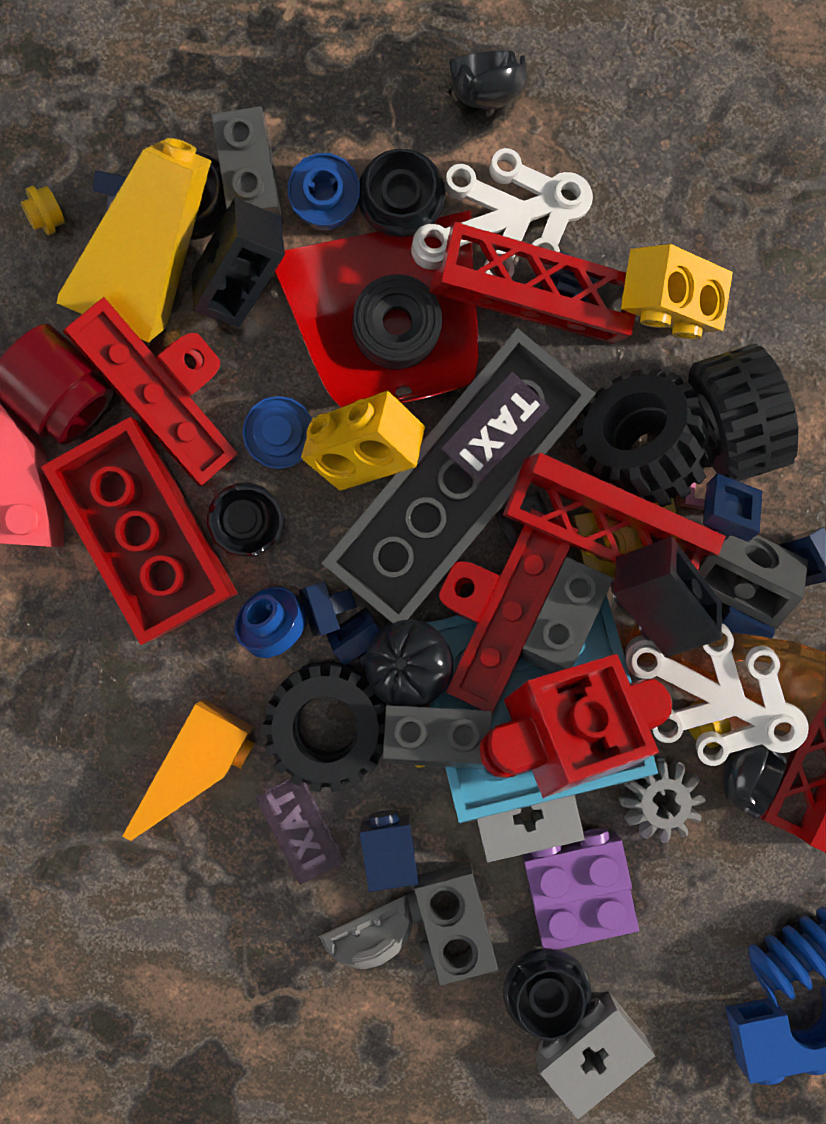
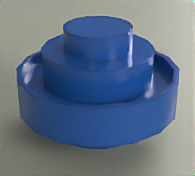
M316 153L303 158L293 168L288 180V198L294 214L305 225L317 230H332L345 225L355 215L360 200V182L355 169L344 158L332 153Z
M282 396L265 398L254 405L245 417L242 430L244 445L252 458L265 467L278 470L293 468L303 462L301 455L307 438V428L311 423L312 417L303 405L292 398Z
M284 587L263 589L250 597L240 608L235 619L234 634L238 643L255 657L270 658L277 656L292 647L301 636L306 624V610L295 594Z

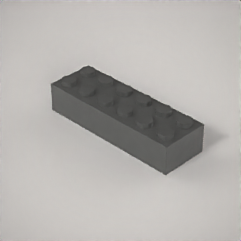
M517 328L422 442L417 466L395 474L321 564L392 623L408 620L508 500L525 458L538 453L546 454L596 393ZM515 393L530 406L535 400L540 404L525 422L520 418L525 411L511 399ZM504 405H506L517 427L513 435L487 424L491 419L496 420L502 414L500 409ZM485 425L489 441L504 443L500 448L491 447L492 457L488 461L484 446L469 444L473 438L482 440L481 430ZM464 448L483 465L479 471L459 454Z

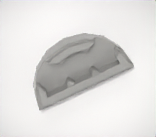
M405 895L318 937L329 955L345 967L365 970L380 966L397 955L410 936L413 918L408 897Z

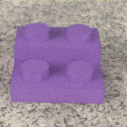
M606 828L590 829L583 832L585 839L583 841L522 854L543 949L552 948L558 950L639 931L630 890L633 888L623 843L615 831L608 833Z

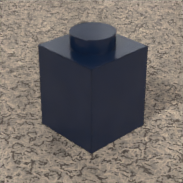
M384 810L370 814L369 821L361 822L360 827L368 891L373 892L418 885V869L410 816H399L397 810Z

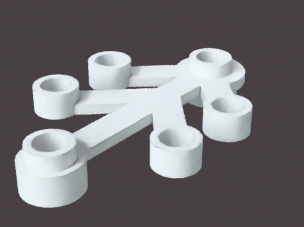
M509 148L500 149L494 154L489 167L491 177L500 184L513 182L538 195L537 197L523 201L476 180L473 169L465 164L453 165L448 170L444 182L445 191L450 197L457 200L467 199L493 211L462 222L465 225L495 234L504 231L503 236L522 241L531 221L549 215L541 238L535 240L532 245L559 253L558 244L567 223L577 221L585 216L593 200L590 185L580 175L563 172L551 178L522 165L518 153ZM506 161L512 165L513 170L505 172L498 167L497 163ZM457 176L463 177L467 180L468 186L458 187L452 182V178ZM561 191H570L577 199L573 201L567 200L563 197ZM427 224L417 230L413 238L411 254L419 266L430 270L438 269L442 266L450 227L443 228L437 224ZM435 237L441 241L442 246L435 249L430 248L426 245L424 239ZM461 239L460 246L471 242ZM496 250V253L499 257L506 253L500 250ZM515 255L502 262L511 278L514 273L513 260ZM542 263L543 266L545 267L546 271L549 270L550 268L554 267V266H551V265H547V264Z
M722 624V633L726 635L724 644L719 647H712L709 644L703 646L704 650L711 655L719 683L668 657L665 658L652 641H647L643 635L633 638L627 644L625 660L629 671L633 675L642 679H651L658 676L707 701L675 711L672 710L668 718L676 722V727L672 731L663 732L658 729V726L652 729L654 736L659 741L664 743L675 742L681 737L683 730L734 716L752 725L721 735L714 731L701 734L696 741V750L703 763L709 766H717L727 759L729 753L761 744L771 751L786 753L797 749L805 741L808 735L807 719L798 707L785 703L777 676L780 669V661L771 648L756 646L746 655V666L750 673L758 679L764 706L746 698L731 652L734 639L730 630L724 624ZM649 652L655 655L656 660L654 664L649 667L640 666L637 663V658L642 653ZM762 655L770 656L771 664L767 669L757 670L754 668L756 658ZM782 722L790 723L791 730L788 734L784 736L774 734L776 725ZM709 742H717L721 745L720 751L714 755L704 753L703 748Z

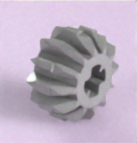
M656 756L654 760L658 774L641 778L637 781L633 780L623 783L633 793L619 796V803L623 807L631 808L624 816V819L629 826L639 824L638 833L643 838L648 839L656 831L660 841L668 843L671 838L672 828L682 837H687L689 832L683 824L688 818L697 823L701 821L702 816L692 806L704 803L705 795L693 790L700 782V779L694 773L684 774L685 764L675 760L667 768L665 759L661 756ZM657 792H660L663 796L666 793L671 797L666 806L658 803V808L653 802V797Z

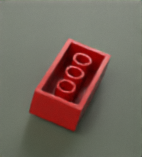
M129 417L41 466L140 645L162 637L238 594L143 423Z

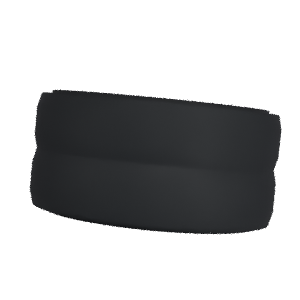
M391 274L374 280L362 290L354 305L352 330L358 348L371 362L388 369H405L419 364L433 351L442 328V311L435 294L429 293L430 288L426 284L408 275ZM391 310L405 312L411 320L410 329L402 335L390 334L382 323L385 314Z

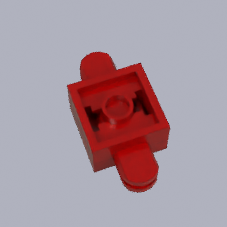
M617 654L528 680L504 699L512 721L495 726L483 737L479 750L480 757L485 768L498 778H509L532 770L542 798L628 769L659 753L650 730L663 724L672 713L671 697L665 686L656 679H642L629 683Z

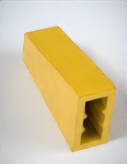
M166 138L165 141L162 140L144 149L60 290L57 304L83 314L105 297L136 335L148 343L167 328L211 160L195 154L196 148L193 145L174 138Z

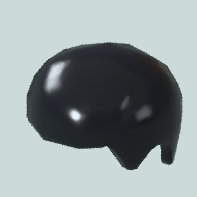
M511 50L473 53L451 58L449 61L452 84L456 95L463 103L480 110L498 109L517 99L528 79L525 57L520 56V64H518L515 53Z
M251 482L235 483L218 493L209 505L207 514L209 532L214 543L230 555L256 557L274 544H277L281 538L284 515L278 499L264 486Z
M763 744L730 753L723 765L721 780L726 800L742 812L757 819L761 818L773 801L787 767L786 757L778 752L769 750Z

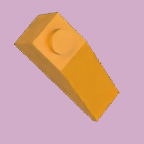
M205 699L196 703L122 837L132 841L224 778L232 766L241 769L255 745L254 742L248 740L254 726Z

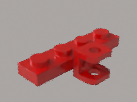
M105 297L100 299L63 330V333L97 369L98 373L197 486H202L238 454L189 397L204 386L217 373L220 367V359L198 333H189L180 337L154 356ZM185 355H189L193 359L194 369L186 366L184 361Z
M532 509L530 512L531 514L538 517L544 515L543 513L538 512L534 509ZM551 518L547 520L551 523L560 526V523L557 519ZM524 525L500 577L498 574L473 563L456 562L453 564L439 593V598L451 611L477 624V627L446 693L483 711H492V715H494L522 656L523 647L561 567L573 547L572 545ZM572 526L574 533L579 534V529ZM469 584L474 585L475 588L472 595L462 598V588Z

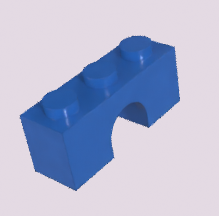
M826 986L820 987L823 1001L821 1017L815 1025L805 1030L790 1029L787 1014L779 1004L776 1008L769 998L725 1007L736 1061L750 1084L773 1085L783 1081L786 1076L801 1073L810 1075L826 1074Z

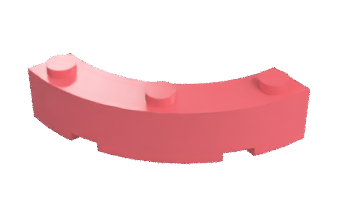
M0 401V543L64 547L62 504L41 466L48 463L46 451L34 430Z

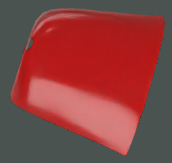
M468 210L439 217L434 224L448 228L454 222L462 223L471 219V211ZM376 231L285 250V256L275 270V274L322 384L330 397L341 408L353 404L360 399H366L385 391H389L400 403L420 400L470 385L476 376L479 356L477 307L436 294L435 296L439 301L442 311V328L433 351L419 364L405 369H388L378 366L363 355L355 342L352 330L353 309L358 296L368 284L386 275L403 274L420 280L430 288L433 273L437 269H425L414 261L411 254L414 236L403 238L391 237ZM435 237L424 239L426 245L430 248L435 249L442 246L441 241ZM471 242L460 246L456 265L474 270ZM401 310L389 311L382 320L386 331L393 335H402L411 327L409 316ZM400 387H409L412 390L411 393L403 395L395 394L396 390ZM421 395V396H417V397H413V398H409V399H403V398H407V397H411V396Z

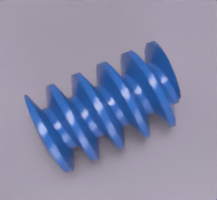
M824 906L816 909L818 924L806 915L799 919L801 934L789 925L783 927L782 936L784 944L773 935L765 937L767 954L755 944L747 947L751 968L764 992L776 1008L778 1007L776 990L779 989L792 1000L796 998L793 981L797 980L808 990L812 989L810 972L813 970L826 980V908Z

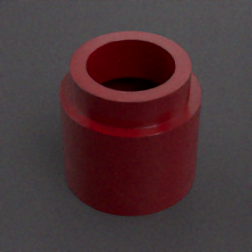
M42 324L29 330L15 341L0 358V401L39 436H52L61 445L69 444L84 434L98 420L112 399L113 389L103 381V377L98 373L97 369L75 345L51 324Z

